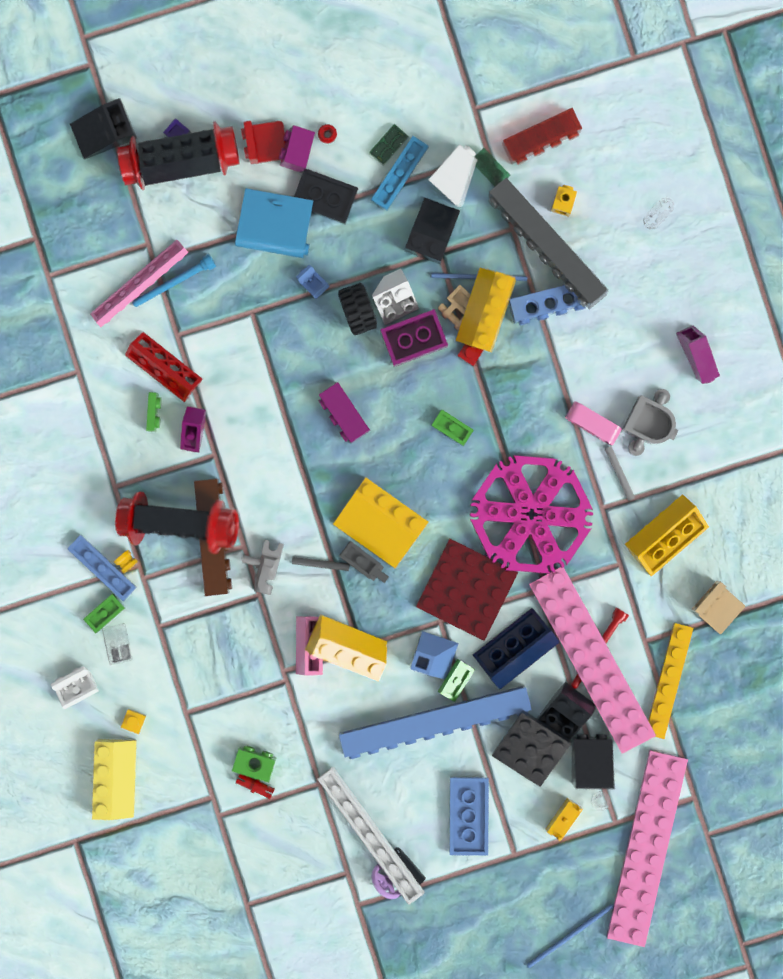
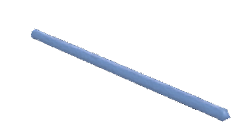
M610 904L529 962L527 968H531L613 909L614 905Z

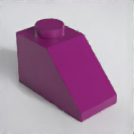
M187 406L182 420L181 450L199 453L206 410Z

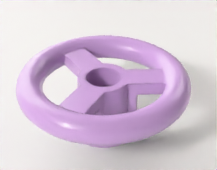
M377 864L372 870V882L375 889L385 898H398L401 894L398 890L395 892L393 883L387 875L384 876L378 873L382 868Z

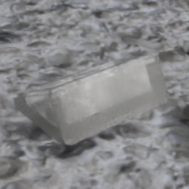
M125 623L103 627L102 632L109 665L132 661L133 658Z

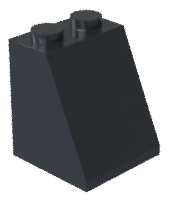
M577 734V737L572 738V784L575 789H615L613 740L607 734H596V737H588V734Z

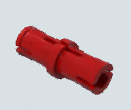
M239 774L235 784L251 790L253 794L256 792L269 800L271 799L275 788L261 783L258 779L255 780Z

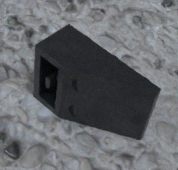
M120 98L103 104L70 123L84 160L130 142L131 136L137 139L125 106Z
M565 682L554 694L537 719L571 740L593 715L595 704Z

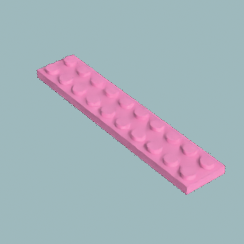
M560 567L555 572H550V574L530 583L532 591L621 753L623 754L655 737L656 734L565 568Z
M649 750L608 927L607 939L645 947L688 762L686 758Z

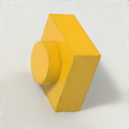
M128 709L121 728L140 734L146 715Z

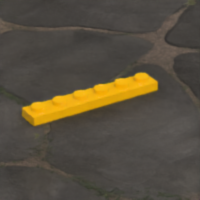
M677 623L673 624L648 719L656 734L655 737L665 739L693 632L692 627Z

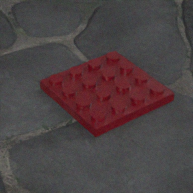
M449 538L416 607L485 641L518 572L506 571L507 566L501 569L502 564L498 562L493 563L492 559L489 560L488 557Z

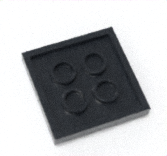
M523 710L494 750L492 757L541 787L568 750L572 741Z

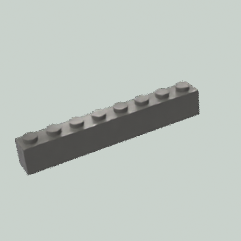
M507 177L489 191L488 201L494 209L498 208L500 210L502 218L514 226L513 229L518 236H523L527 240L526 244L532 251L536 250L538 252L540 260L552 268L551 271L556 278H561L565 282L564 286L570 293H575L578 297V302L583 307L586 306L590 310L607 296L608 289Z

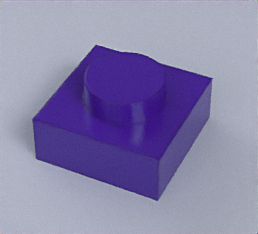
M175 118L163 133L167 137L189 134L191 131Z

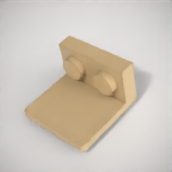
M716 581L691 610L717 633L722 634L745 608V605L730 593L721 581Z

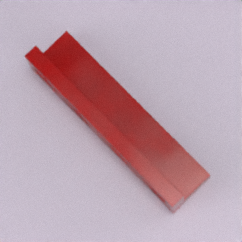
M144 332L129 345L125 356L183 402L190 397L192 391L203 380ZM144 340L149 344V347H143L139 342ZM155 353H160L164 356V359H158ZM170 365L177 366L179 371L172 370ZM185 377H190L195 382L191 385L185 380Z

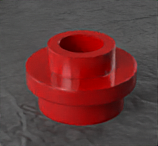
M325 124L319 128L318 137L321 142L330 144L335 141L337 131L334 126ZM326 131H329L331 133V136L325 137L324 133Z

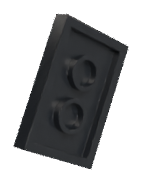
M305 169L294 197L313 200L312 213L346 225L359 188Z

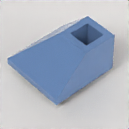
M422 631L410 669L429 676L445 679L449 673L459 643Z

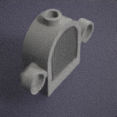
M665 389L655 392V402L642 395L638 396L622 428V431L637 438L628 446L630 454L634 456L641 455L645 449L644 442L659 444L668 439H675L678 430L675 429V417L668 408L663 406L670 400V393Z

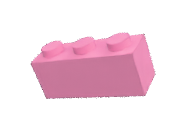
M296 616V674L323 675V659L305 651L319 617Z

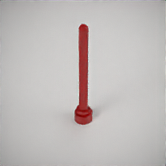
M617 607L612 613L614 614L612 622L602 635L605 643L608 642L618 625L622 624L623 621L625 622L629 617L628 614ZM578 674L571 683V686L575 689L582 682Z

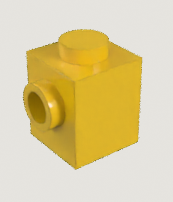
M568 185L559 186L551 212L569 217L577 191H574V188Z

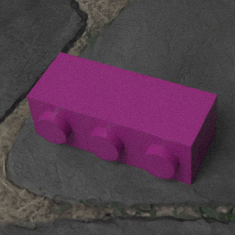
M338 382L319 394L321 397L318 400L324 410L328 408L332 414L329 418L335 426H340L342 431L339 433L345 442L349 440L350 443H353L370 431Z

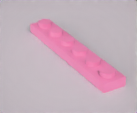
M176 240L91 312L90 315L102 327L132 300L139 297L146 288L153 285L160 276L167 273L173 265L182 260L188 251Z

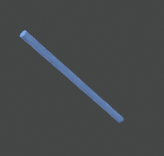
M432 273V278L476 279L477 277L475 274ZM512 276L516 278V281H527V276Z

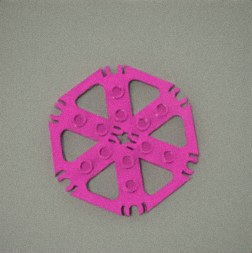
M513 455V458L508 457L509 466H504L503 462L500 461L499 467L502 469L500 470L496 464L471 500L478 501L479 504H470L471 507H476L478 510L475 514L470 513V517H478V519H470L489 560L494 553L496 556L492 559L493 563L498 558L502 559L501 569L509 563L506 571L550 574L547 568L549 566L550 571L555 572L554 564L558 563L563 568L564 563L561 560L563 559L567 566L592 529L584 528V526L593 525V523L585 520L586 516L593 515L592 512H585V510H593L574 470L568 476L567 473L571 469L570 466L565 471L560 469L562 461H559L555 467L554 463L557 459L515 455ZM526 464L545 466L548 470L547 475L534 494H532L521 471L522 466ZM496 478L504 480L514 503L492 502L486 499L485 494ZM565 483H570L573 486L580 500V505L577 508L549 506ZM530 509H533V513L541 516H535L533 520H530L529 516L521 513H528ZM486 521L514 523L498 546H493L490 543L483 528V524ZM548 526L577 529L578 535L567 551L559 549ZM529 535L542 558V562L538 565L518 563L515 558Z

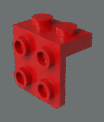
M251 121L244 122V128H241L242 139L247 142V147H244L245 158H249L251 165L281 160L279 159V154L286 141H283L285 134L283 122L275 121L252 125Z

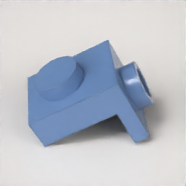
M311 265L301 270L296 277L300 284L315 299L330 287Z

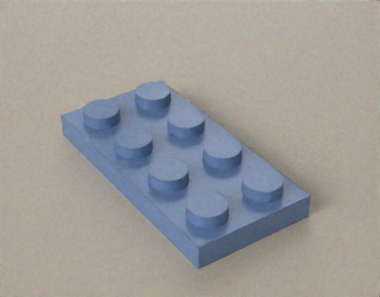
M450 777V855L488 856V777Z

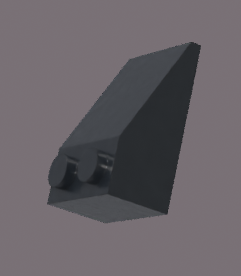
M424 198L405 246V252L441 264L460 210Z

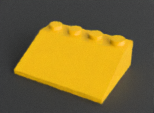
M365 478L333 525L396 568L426 527L428 521L368 478Z

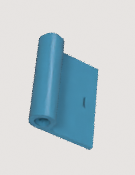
M245 188L235 246L304 258V255H308L310 244H307V233L313 200Z

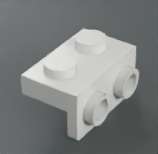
M78 667L72 673L57 678L51 684L64 709L99 691L91 672L86 667Z

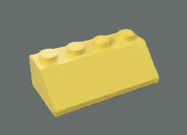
M98 739L95 741L92 820H117L134 817L137 740Z

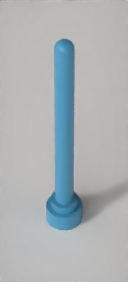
M208 253L202 257L203 259L200 260L199 264L133 300V306L138 307L204 269L205 271L208 269L212 270L216 267L215 262Z

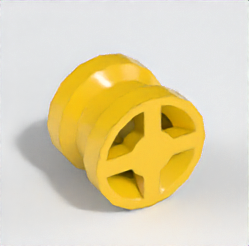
M127 550L114 563L121 567V571L124 574L136 565L138 560L133 558L131 552Z

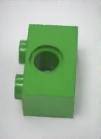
M244 745V747L238 749L232 772L269 783L276 757H273V753L267 751L259 753L255 751V748ZM257 758L260 761V766L252 767L250 759Z

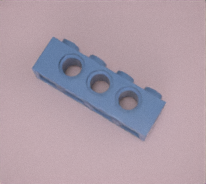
M564 285L509 300L514 324L519 323V326L530 323V319L537 318L540 321L549 318L548 315L556 313V316L567 314L569 309L574 308L575 311L586 309V306L583 307L578 302V297L575 293H570ZM564 295H570L573 298V302L566 304L563 301ZM551 299L554 302V308H546L544 301ZM533 304L536 308V312L532 314L528 313L526 311V305Z

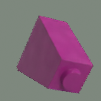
M694 325L677 332V337L696 378L702 384L713 382L720 374L706 335Z

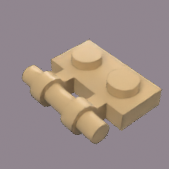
M461 285L447 297V300L451 303L448 308L443 303L437 308L443 313L442 316L445 319L448 318L455 325L454 328L459 331L462 319L460 320L452 312L457 309L464 315L471 295Z

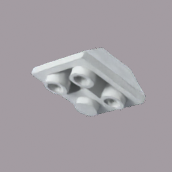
M401 268L384 276L372 294L385 325L419 309L409 282Z

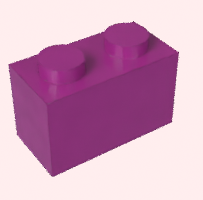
M295 125L286 130L283 141H286L285 147L281 149L279 159H281L280 166L302 173L308 163L315 132Z

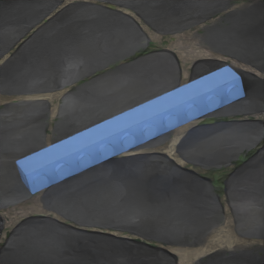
M525 686L340 732L339 737L344 757L355 759L361 757V753H378L379 749L384 747L387 750L398 747L397 744L404 742L405 745L416 743V739H433L435 734L439 733L449 735L454 733L453 730L461 728V731L471 729L474 724L479 723L480 726L491 724L490 720L498 719V721L510 719V715L517 714L519 716L523 710L528 713L532 708Z

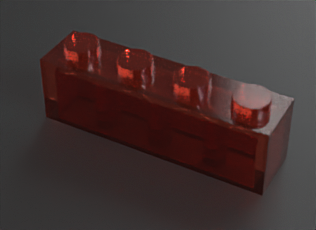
M572 107L504 139L502 145L511 164L517 163L519 165L527 161V157L533 154L535 157L545 152L544 149L550 146L552 149L562 144L561 141L567 138L569 141L577 138L582 130V126Z

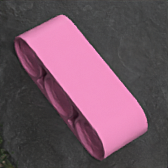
M574 401L565 416L571 423L613 446L622 431V428L576 401Z

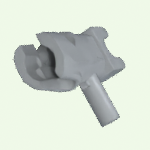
M265 539L261 559L243 555L242 563L254 565L258 569L257 574L254 576V591L271 595L273 586L268 585L266 581L269 579L275 580L284 544H278L277 549L272 551L269 548L270 541Z

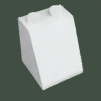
M459 145L429 179L432 184L458 207L464 204L477 163V159L474 157L476 153L467 145L465 147Z

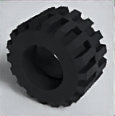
M361 282L338 291L344 314L354 336L377 328V321L369 297Z

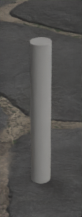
M612 446L605 448V452L628 501L634 499L635 496Z

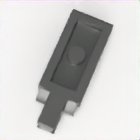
M352 541L347 544L339 557L373 581L378 578L385 583L389 578L388 575L382 572L384 567L381 563Z

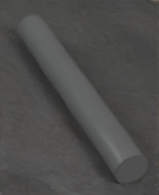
M300 557L292 558V564L343 571H349L350 567L348 563Z

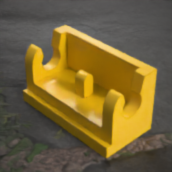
M567 797L545 828L547 833L561 841L583 808Z

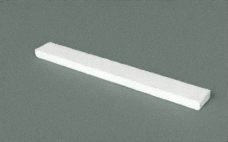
M332 767L317 778L407 904H411L425 893L335 768Z

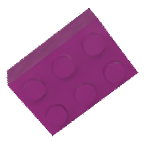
M435 309L380 329L393 367L448 347Z

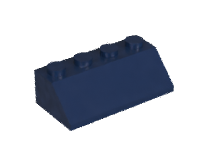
M531 608L475 652L473 657L499 690H501L559 644L560 641L536 611Z

